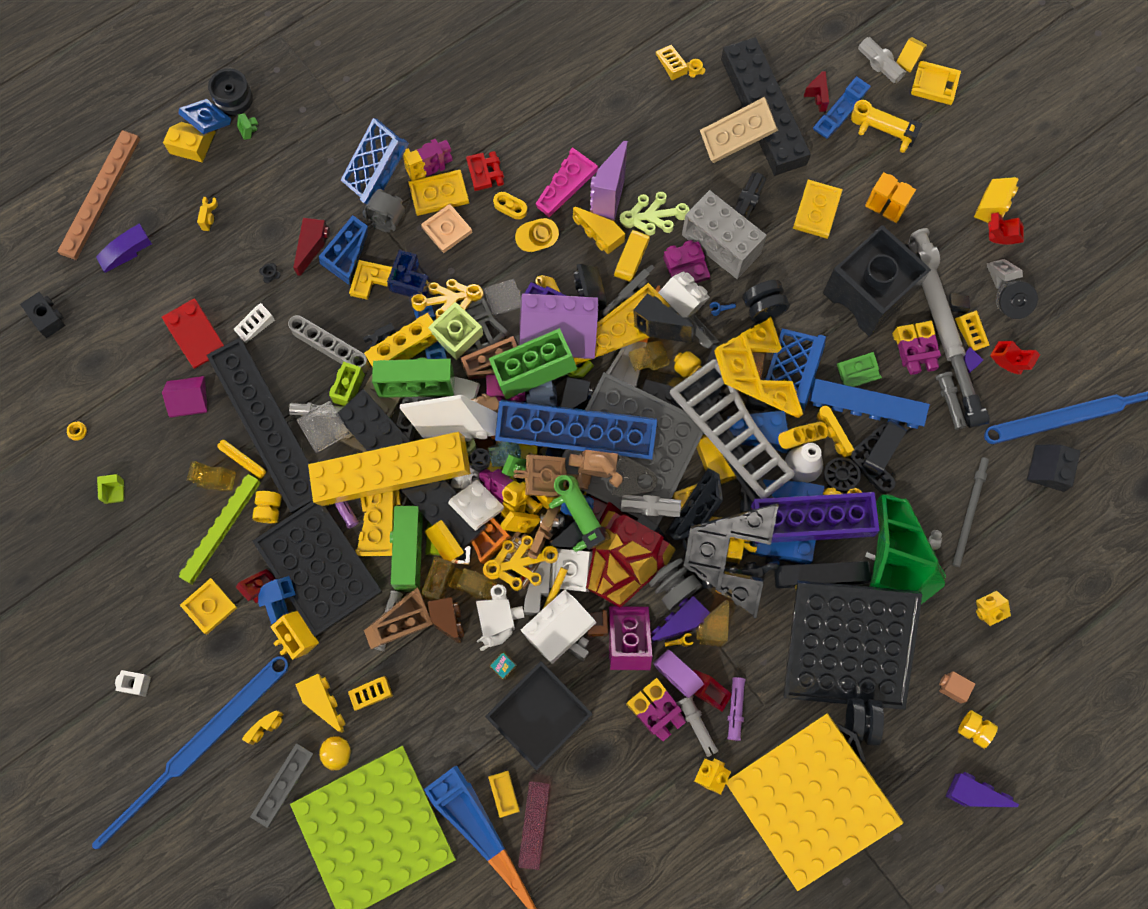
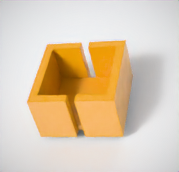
M883 172L865 206L880 213L888 199H890L891 202L882 216L897 223L916 189L907 183L897 182L898 180L893 175Z

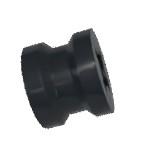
M483 448L475 449L471 454V465L475 470L483 471L490 466V455Z

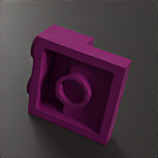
M689 240L678 248L673 245L664 252L663 259L671 278L684 271L694 278L695 283L710 279V274L704 261L705 256L699 241Z

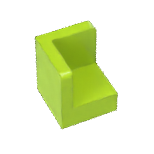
M117 474L97 477L98 499L105 504L124 501V479Z

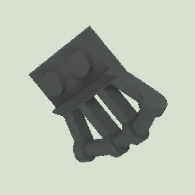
M484 298L471 303L465 311L482 326L488 342L480 344L478 339L475 342L476 346L470 347L461 357L491 346L510 336V333L493 318ZM488 323L500 332L494 338H492L486 326Z

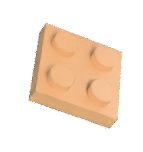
M450 204L421 224L423 230L443 253L472 233V229Z

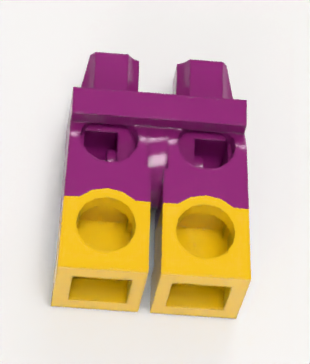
M436 139L430 140L431 143H426L422 148L410 152L409 148L405 150L403 160L411 181L430 176L439 169L440 171L445 170V164L452 161L451 147L447 140L438 143Z
M932 321L900 326L894 330L892 334L898 344L902 365L907 367L910 375L920 373L922 371L920 364L924 363L928 372L939 368L938 358L941 354L938 350Z
M488 469L480 472L479 480L484 482L482 485L504 506L503 510L499 513L501 516L506 518L510 511L525 513L526 499L528 495H525V482L519 484L499 469L494 472Z
M657 678L626 703L628 708L632 710L652 735L655 734L661 741L666 740L671 735L664 726L669 721L672 722L676 729H679L686 723L680 713L682 710Z

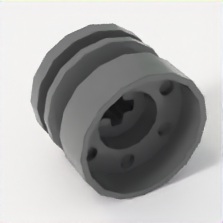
M681 558L664 566L649 582L651 588L660 584L655 590L656 594L664 591L667 592L661 601L669 611L679 606L685 598L688 599L702 586L695 575L687 578L684 577L688 569L684 567L679 570L684 564Z

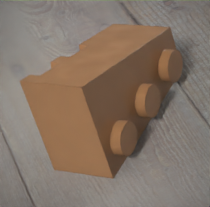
M418 587L405 595L364 630L371 649L432 625Z

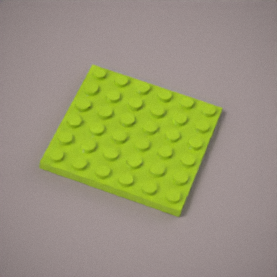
M403 746L290 804L335 909H365L456 860Z

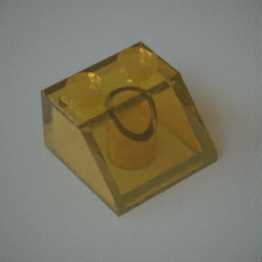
M725 600L698 625L696 639H699V645L723 647L727 643L729 601Z

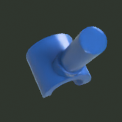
M712 302L710 308L717 307L718 309L711 311V313L717 316L721 311L736 308V305H719L718 302Z

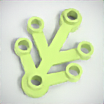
M658 192L656 200L645 213H639L643 207L649 204V197L643 194L638 197V203L631 211H625L620 215V222L625 228L635 226L649 236L655 234V225L663 229L664 232L670 233L673 231V222L670 220L663 221L659 218L675 216L679 220H685L689 207L684 203H680L676 208L656 211L666 202V194ZM642 220H647V221H649V222H651V223L645 224V223H643V222H641V221H642Z

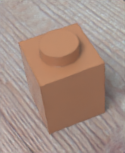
M953 671L947 675L944 674L939 683L941 685L939 692L959 703L967 702L975 683Z

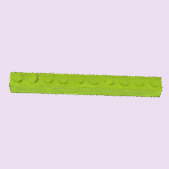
M249 474L243 478L242 484L237 487L236 493L229 499L227 506L222 509V513L216 518L213 527H210L206 537L201 540L200 546L195 549L192 558H189L186 567L180 571V578L193 585L261 484L258 479Z

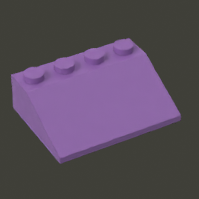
M623 141L597 170L596 177L593 176L591 180L590 212L614 222L625 180L628 141Z
M522 294L520 301L519 345L560 328L573 358L594 359L598 298Z

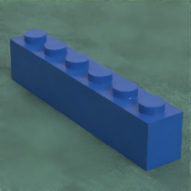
M814 379L809 401L813 402V406L822 407L826 404L832 406L831 410L843 412L844 408L851 410L850 414L862 416V413L870 414L869 418L880 420L881 417L888 418V422L891 420L899 425V422L902 421L907 423V427L918 429L919 425H925L930 405L819 379Z

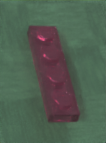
M529 781L519 868L539 870L550 784Z

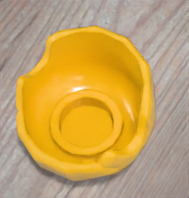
M340 736L327 738L322 743L319 756L324 767L330 770H340L349 763L351 749L347 740Z

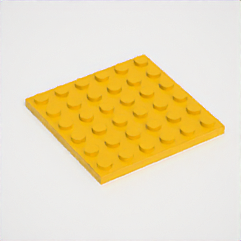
M828 713L729 778L726 783L797 891L903 824L896 810Z

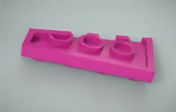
M573 147L569 152L568 158L562 162V167L558 173H555L551 184L545 188L536 202V207L548 217L558 210L598 170V166Z

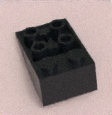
M647 293L634 308V327L647 336L686 343L693 342V323L691 320L678 315L675 309L662 304L661 300L656 296L652 297Z

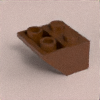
M452 597L429 601L430 620L434 627L456 643H462L461 637H464V630L461 622H458V618L461 617L458 603L454 602Z

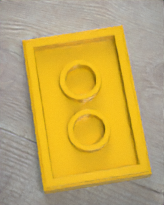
M461 170L408 182L417 216L440 211L449 204L452 207L469 204Z
M808 180L793 229L828 239L843 189Z

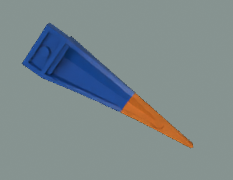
M457 766L451 768L424 789L425 793L434 807L480 852L528 909H536L471 783L466 781Z

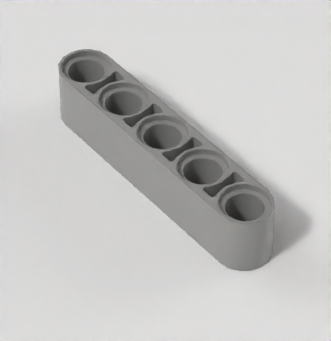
M299 315L289 319L288 326L295 337L340 364H343L344 361L356 365L358 361H364L359 367L362 368L364 373L369 370L370 364L365 354ZM302 324L299 329H295L297 325ZM317 333L316 337L310 338L312 334ZM329 342H332V343H333L332 346H330V347H325V345H326L327 343H329ZM343 352H348L346 356H340Z

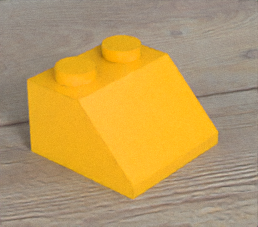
M180 122L169 128L163 144L169 154L203 163L215 131L202 134L193 125Z

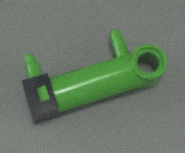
M572 475L558 476L554 482V489L561 496L549 503V507L553 509L565 502L583 534V540L573 547L574 552L583 550L586 547L588 550L594 549L611 539L604 526L601 527L582 494L578 480ZM565 480L570 484L568 490H565L563 487Z

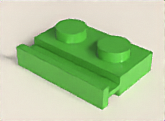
M874 352L837 363L841 380L846 386L855 387L882 378L878 371L879 367Z

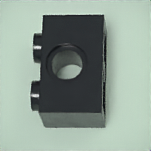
M38 292L20 304L38 331L46 338L66 326L62 321L63 315L58 309H53L54 303L48 295L44 297Z

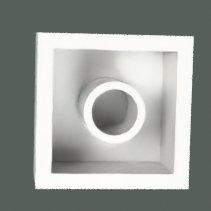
M684 271L673 276L658 292L682 317L686 318L696 313L710 298L707 295L706 289L700 285L698 286L694 282V278Z

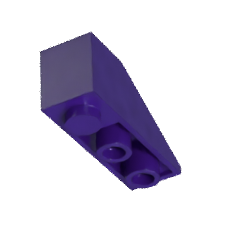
M694 596L690 600L685 598L679 605L681 609L676 614L672 612L665 619L667 623L662 628L658 626L651 633L653 636L651 642L655 643L695 630L709 616L710 612Z
M966 772L955 774L946 794L947 798L964 807L1019 806L1018 803L1013 801L1014 798L1006 793L999 794L995 792L993 786L984 782L982 784L975 781L974 776Z

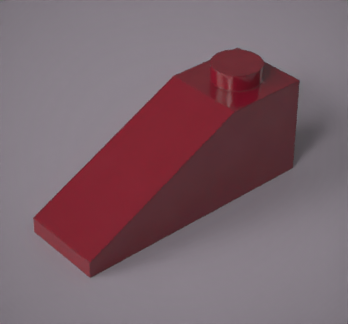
M303 218L293 266L296 274L299 276L302 275L323 248L326 238H329L330 229L327 227L325 220Z

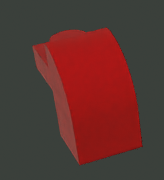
M999 212L991 214V221L988 223L989 240L991 242L1007 245L1024 242V225L1019 218L1003 220Z
M998 341L990 355L1000 367L1014 374H1021L1023 370H1032L1040 356L1037 350H1021L1014 341Z

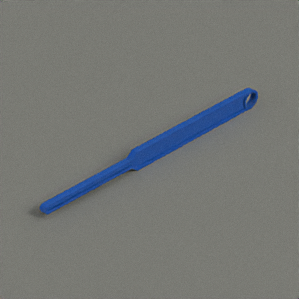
M1148 391L1124 398L1116 394L991 426L985 431L984 438L990 444H997L1118 413L1126 405L1148 400ZM995 430L999 434V439H990L988 431Z
M281 656L273 658L166 763V771L92 843V847L100 849L172 777H181L288 671L289 662L287 659ZM281 659L285 662V669L281 672H276L273 668L274 663Z

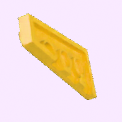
M395 491L369 496V504L364 515L362 532H360L358 547L355 551L358 556H392L393 544L390 543V531H393Z

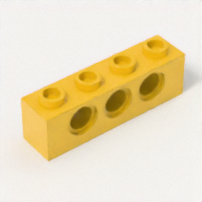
M426 313L418 317L411 324L402 327L400 331L392 336H388L381 343L371 347L364 354L372 367L373 361L409 360L437 342L438 340L428 329L433 320Z

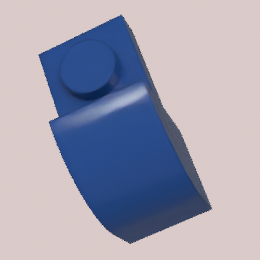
M290 576L268 582L260 589L258 595L259 607L266 606L271 624L275 623L283 615L289 614L284 599L296 595Z

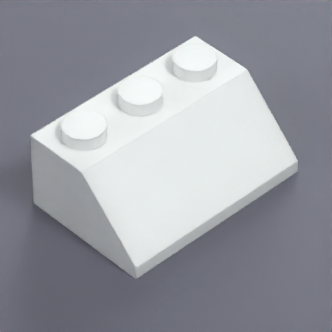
M564 589L526 624L521 631L529 642L553 664L596 624V621Z

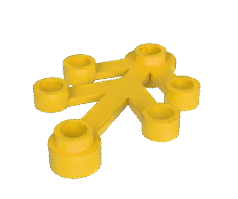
M454 279L446 282L447 289L433 282L428 285L429 293L432 295L439 293L443 296L426 299L424 295L416 294L411 299L412 307L416 311H423L426 306L445 303L441 309L436 311L437 319L458 300H463L459 306L466 310L472 301H478L483 297V290L479 285L472 284L467 287Z
M527 535L522 538V543L511 560L503 563L507 554L515 550V545L512 541H505L495 560H489L484 564L483 573L488 579L500 578L510 584L513 590L518 591L523 587L521 579L513 578L504 571L512 569L529 579L532 585L538 586L542 583L541 575L533 573L523 566L544 561L554 563L558 560L559 554L555 547L547 546L538 555L537 559H532L529 556L522 558L527 549L531 548L534 541L531 536ZM527 539L531 540L529 545L524 544ZM511 544V549H505L506 545ZM553 553L554 557L549 559L548 554ZM496 567V572L491 573L490 569ZM535 576L539 577L538 582H533L532 579ZM515 581L520 582L518 587L513 586Z

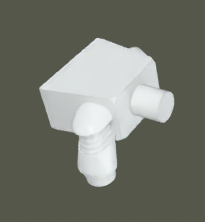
M494 585L491 588L492 600L476 601L483 636L477 642L482 641L485 645L480 648L481 651L488 647L503 644L512 635V630L515 629L513 620L524 618L522 606L510 608L509 600L506 597V588L503 585Z

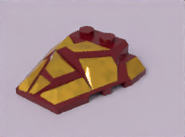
M606 511L599 524L601 527L604 526L611 539L593 549L586 589L621 608L642 587L649 583L660 569L668 564L676 549L670 543L664 541L662 535L632 518Z

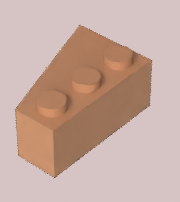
M512 336L461 357V363L468 379L486 378V375H494L495 373L489 358L517 347L514 337Z

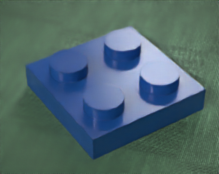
M208 99L179 108V115L202 134L228 126L231 122V118Z

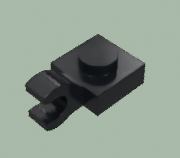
M392 323L375 330L374 334L367 335L363 339L365 343L368 341L373 342L367 346L370 349L396 332Z

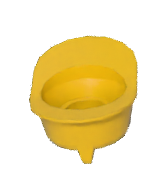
M547 218L538 219L521 225L516 231L515 240L518 247L522 250L534 252L554 245L558 239L559 230L552 220Z

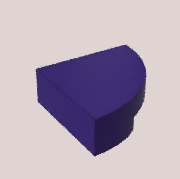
M971 347L964 356L969 374L983 362V359Z

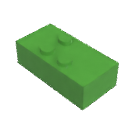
M560 328L489 358L506 400L577 370L573 356Z
M451 359L373 361L372 383L379 398L454 396L455 374Z
M394 506L393 531H390V543L393 544L391 585L397 592H411L417 587L420 592L423 514L420 512L419 506Z

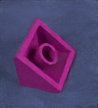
M204 376L166 381L162 395L170 418L208 412Z

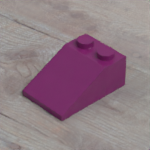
M609 606L610 670H650L652 645L649 607L619 608Z

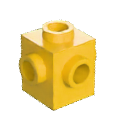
M998 591L976 600L977 616L989 626L1011 616L1008 600Z
M704 759L695 782L721 795L731 771L724 768L725 763L717 759H713V762Z

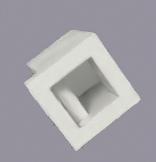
M121 670L120 675L117 676L115 681L116 691L146 697L151 677L145 674Z

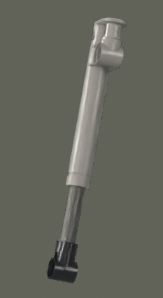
M919 229L911 234L908 245L910 250L931 269L922 283V287L946 358L953 365L963 395L962 403L966 411V424L968 428L989 424L988 412L985 407L982 408L979 395L975 394L963 358L966 354L937 272L940 264L939 251L937 247L933 246V243H930L928 237L929 229Z

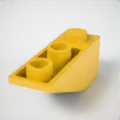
M578 207L573 208L574 221L577 225H581L584 228L588 237L596 241L600 250H604L609 254L625 242V233L614 221Z
M316 674L295 684L302 702L337 731L345 732L343 726H345L344 719L341 714L338 715L335 707H338L334 696L329 695L327 689L330 688L326 677L322 678L321 675Z

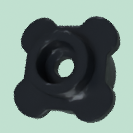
M270 263L260 268L259 273L263 275L265 283H270L271 280L280 278L281 274L277 272L276 264Z

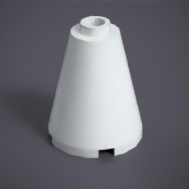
M808 443L792 449L785 458V462L795 473L794 477L791 478L795 482L809 483L816 480L822 473L823 460L821 449L814 443Z

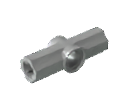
M870 37L865 38L859 45L858 49L870 60L871 67L877 72L881 71L893 83H898L905 75L906 71L894 61L890 50L882 49Z
M622 495V512L641 513V515L649 516L665 515L680 517L681 500L664 499L659 496L643 495V497Z

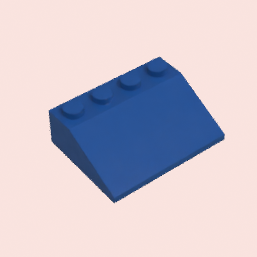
M763 480L766 487H769L776 481ZM788 481L771 495L773 498L823 495L824 486L807 482ZM816 540L774 542L771 545L764 543L755 544L753 541L752 547H757L755 553L751 552L750 554L801 565L810 564L813 560Z

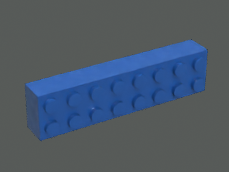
M501 400L499 401L495 441L577 451L592 450L615 453L619 456L652 459L657 418Z

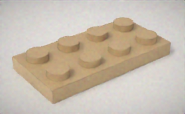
M763 97L701 129L700 132L710 160L715 163L778 131L768 102Z

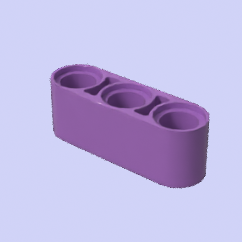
M667 650L653 662L658 671L687 698H690L704 685L697 674L670 650Z

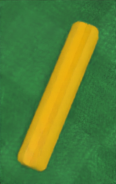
M220 441L217 447L259 479L265 476L266 470L227 441Z

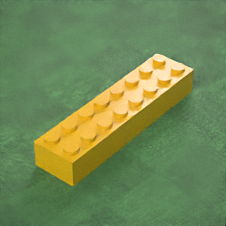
M460 432L308 464L313 503L321 506L471 474L465 436Z

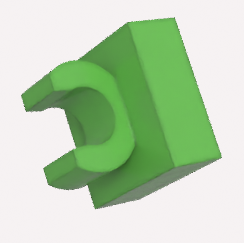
M245 113L239 114L237 128L244 140L250 139L251 132L257 131L255 125H258V122L254 117L248 119Z
M509 454L502 473L514 477L513 475L516 474L514 473L515 469H526V459Z

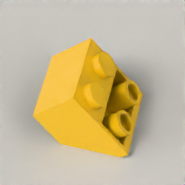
M1018 178L992 179L985 190L974 217L989 223L991 221V214L999 212L1003 218L1005 212L1009 210L1012 204V197L1015 196L1019 188L1016 186Z

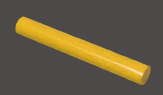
M560 567L543 609L557 597L567 574V569Z

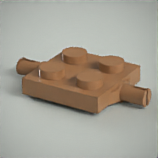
M526 455V469H515L514 473L516 474L513 475L514 478H525V495L547 497L561 496L554 489V482L558 476L572 475L578 478L577 474H567L565 458L540 455ZM565 480L564 483H563L564 489H565L566 483L568 482L567 480Z

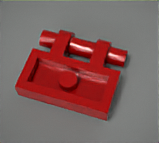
M495 151L490 152V158L486 159L484 153L466 157L475 191L491 188L492 180H495L498 186L504 185V174L500 170V160ZM491 166L494 172L489 173L487 167Z

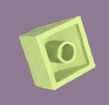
M456 302L428 327L442 347L456 360L483 335L482 326Z

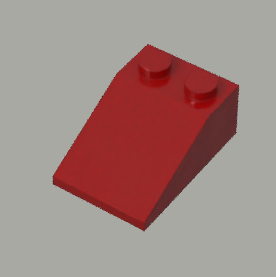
M195 298L162 316L172 336L194 369L209 361L207 354L224 346Z

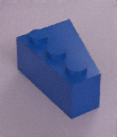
M352 215L319 255L320 264L348 285L351 283L368 236V226Z
M775 411L750 414L772 447L777 451H781V453L787 454L789 449L782 448L778 440L779 434L788 430L785 412ZM742 418L732 425L729 430L736 438L749 427ZM752 434L741 444L757 446L760 443Z

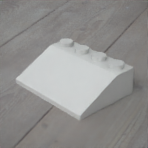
M463 395L400 404L401 411L424 439L454 432H460L464 435L465 441H471L472 438L487 439V436L496 435L498 413Z

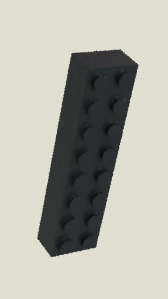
M754 37L723 47L721 61L742 107L744 108L763 97L768 102L778 131L758 142L774 176L806 166L811 153L757 38Z

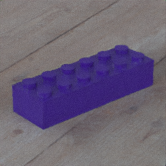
M875 492L754 499L751 505L752 510L779 504L771 543L874 537L880 531Z

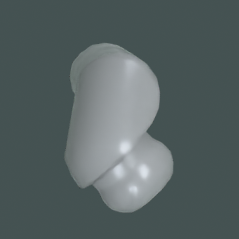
M933 530L928 540L933 550H938L942 543V533L939 530Z

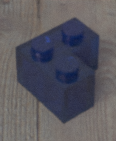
M403 250L398 251L387 280L391 292L408 297H413L416 294L427 296L430 281L427 275L416 273L419 266L417 254Z

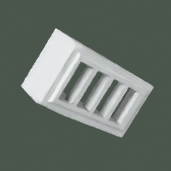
M260 303L234 328V331L247 343L275 320L270 312ZM255 319L259 321L258 324L254 322ZM250 323H251V324L253 325V327H254L252 330H251V328L248 326V324H250ZM243 328L249 332L247 335L242 331Z

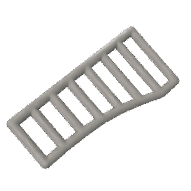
M713 359L672 388L670 395L761 499H766L793 478L795 473L757 427L746 409L738 390L728 386L730 394L700 416L692 407L724 384L722 375L688 401L680 394L681 391L713 368L721 375L717 359ZM732 401H735L739 411L712 431L705 421ZM743 418L749 428L724 445L718 436ZM754 434L760 444L737 460L730 451ZM766 450L772 459L751 475L744 468V465ZM778 465L785 474L764 490L757 483V480Z

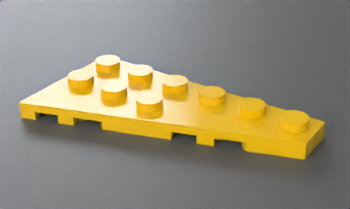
M649 283L597 322L595 358L649 338V336L634 327V308L647 293L652 297L656 296L665 306H670ZM573 358L576 365L591 360L584 358Z

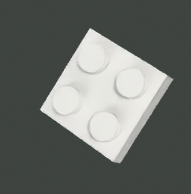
M478 480L453 496L448 502L475 531L499 514L504 508Z
M557 549L559 557L556 562L551 564L549 588H552L560 567H563L568 571L560 589L589 592L586 589L592 552H574V550Z

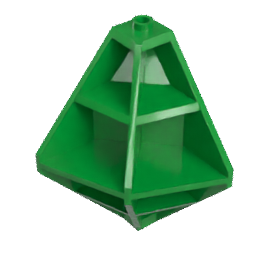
M881 495L876 501L880 531L878 532L879 537L870 587L921 591L923 594L922 604L945 586L946 574L939 565L938 559L909 501L896 498L893 495Z

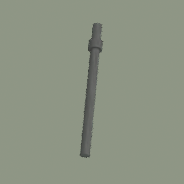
M981 458L979 469L975 472V484L952 564L954 567L960 568L982 485L983 482H986L988 458Z

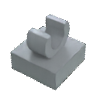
M582 636L578 644L574 643L567 651L584 662L589 653L585 650L589 640Z

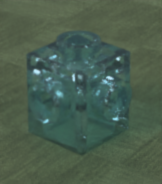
M499 441L497 445L488 448L492 467H504L509 454L521 457L518 443Z

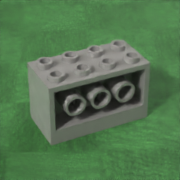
M710 190L685 215L682 236L687 240L699 241L702 251L736 279L761 255L767 236Z

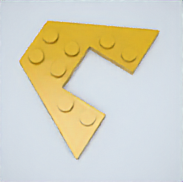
M772 317L761 324L755 325L754 328L741 333L738 337L732 338L727 343H723L714 350L724 384L797 418L803 415L793 381L760 380L752 352L778 353L782 349Z

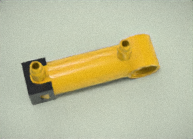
M866 100L857 101L851 113V120L855 124L861 125L858 132L859 135H864L868 126L902 139L900 142L902 143L900 148L902 153L906 151L908 146H913L923 125L912 119L910 122H907L873 108L870 102Z

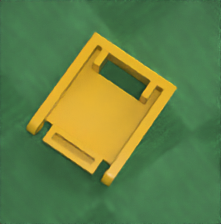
M920 61L911 94L952 105L961 71ZM947 81L953 82L952 89L946 88L945 90Z

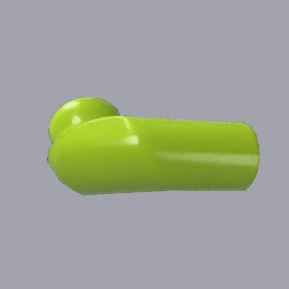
M588 360L581 367H577V370L567 375L571 378H583L594 365Z

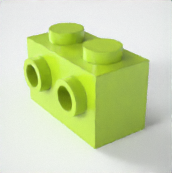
M343 361L341 368L337 372L336 381L329 393L333 403L345 406L357 395L365 376L361 367Z

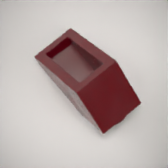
M694 669L693 672L704 683L694 695L723 712L732 694L711 676Z

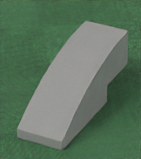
M541 562L535 573L541 575L542 583L534 586L530 582L525 598L524 615L536 616L540 612L541 597H548L551 563ZM535 576L532 581L538 582L539 577Z

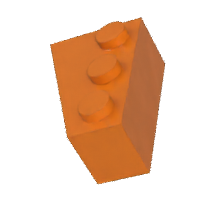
M495 517L485 523L488 528L472 542L478 559L482 564L493 558L502 549L503 543L512 538L507 530L502 529Z

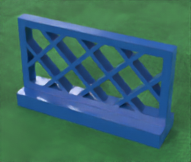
M373 118L341 181L361 197L360 200L364 204H367L377 189H385L409 143L405 139L399 138L378 119ZM376 126L379 127L380 135L378 136L374 135V129ZM390 136L392 140L389 146H386L385 137ZM381 139L382 148L376 149L375 140ZM367 142H371L372 151L366 152ZM378 152L383 153V157L380 160V162H378L377 158ZM372 154L373 164L368 165L367 155ZM362 157L363 166L358 168L357 161ZM374 167V173L370 177L369 168ZM364 170L365 179L363 180L359 178V171ZM354 172L355 182L351 183L348 178ZM366 182V188L362 192L360 184Z
M782 329L779 342L783 348L778 353H774L766 381H770L771 378L773 381H781L785 378L788 381H792L790 376L799 372L802 379L793 384L801 409L805 411L825 348L826 336L818 335V337ZM784 336L793 337L795 342L786 346L783 341ZM805 340L812 341V347L806 350L800 344ZM798 345L801 352L792 356L789 349ZM786 351L790 358L780 362L778 354ZM804 355L807 363L799 367L795 359ZM792 361L796 369L787 373L783 365ZM780 367L784 375L775 379L772 373Z

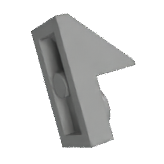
M1005 259L987 263V268L997 289L1004 288L1014 282L1015 279L1023 277L1022 269Z

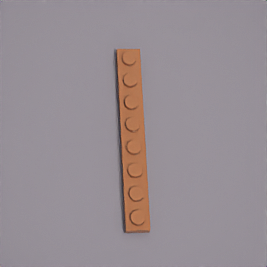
M121 131L57 251L60 255L77 260L140 141L137 135Z

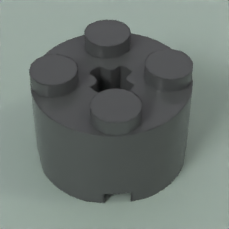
M377 189L362 213L366 220L369 218L373 222L372 226L383 232H390L391 230L395 231L405 214V208L400 197L391 196L385 191Z

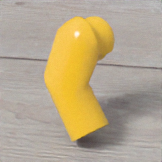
M541 275L535 279L537 285L543 288L547 286L560 292L552 277Z

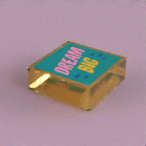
M502 652L489 667L504 680L517 665Z

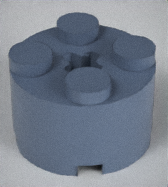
M552 380L530 389V394H527V403L557 406L556 386H554V383L552 384Z

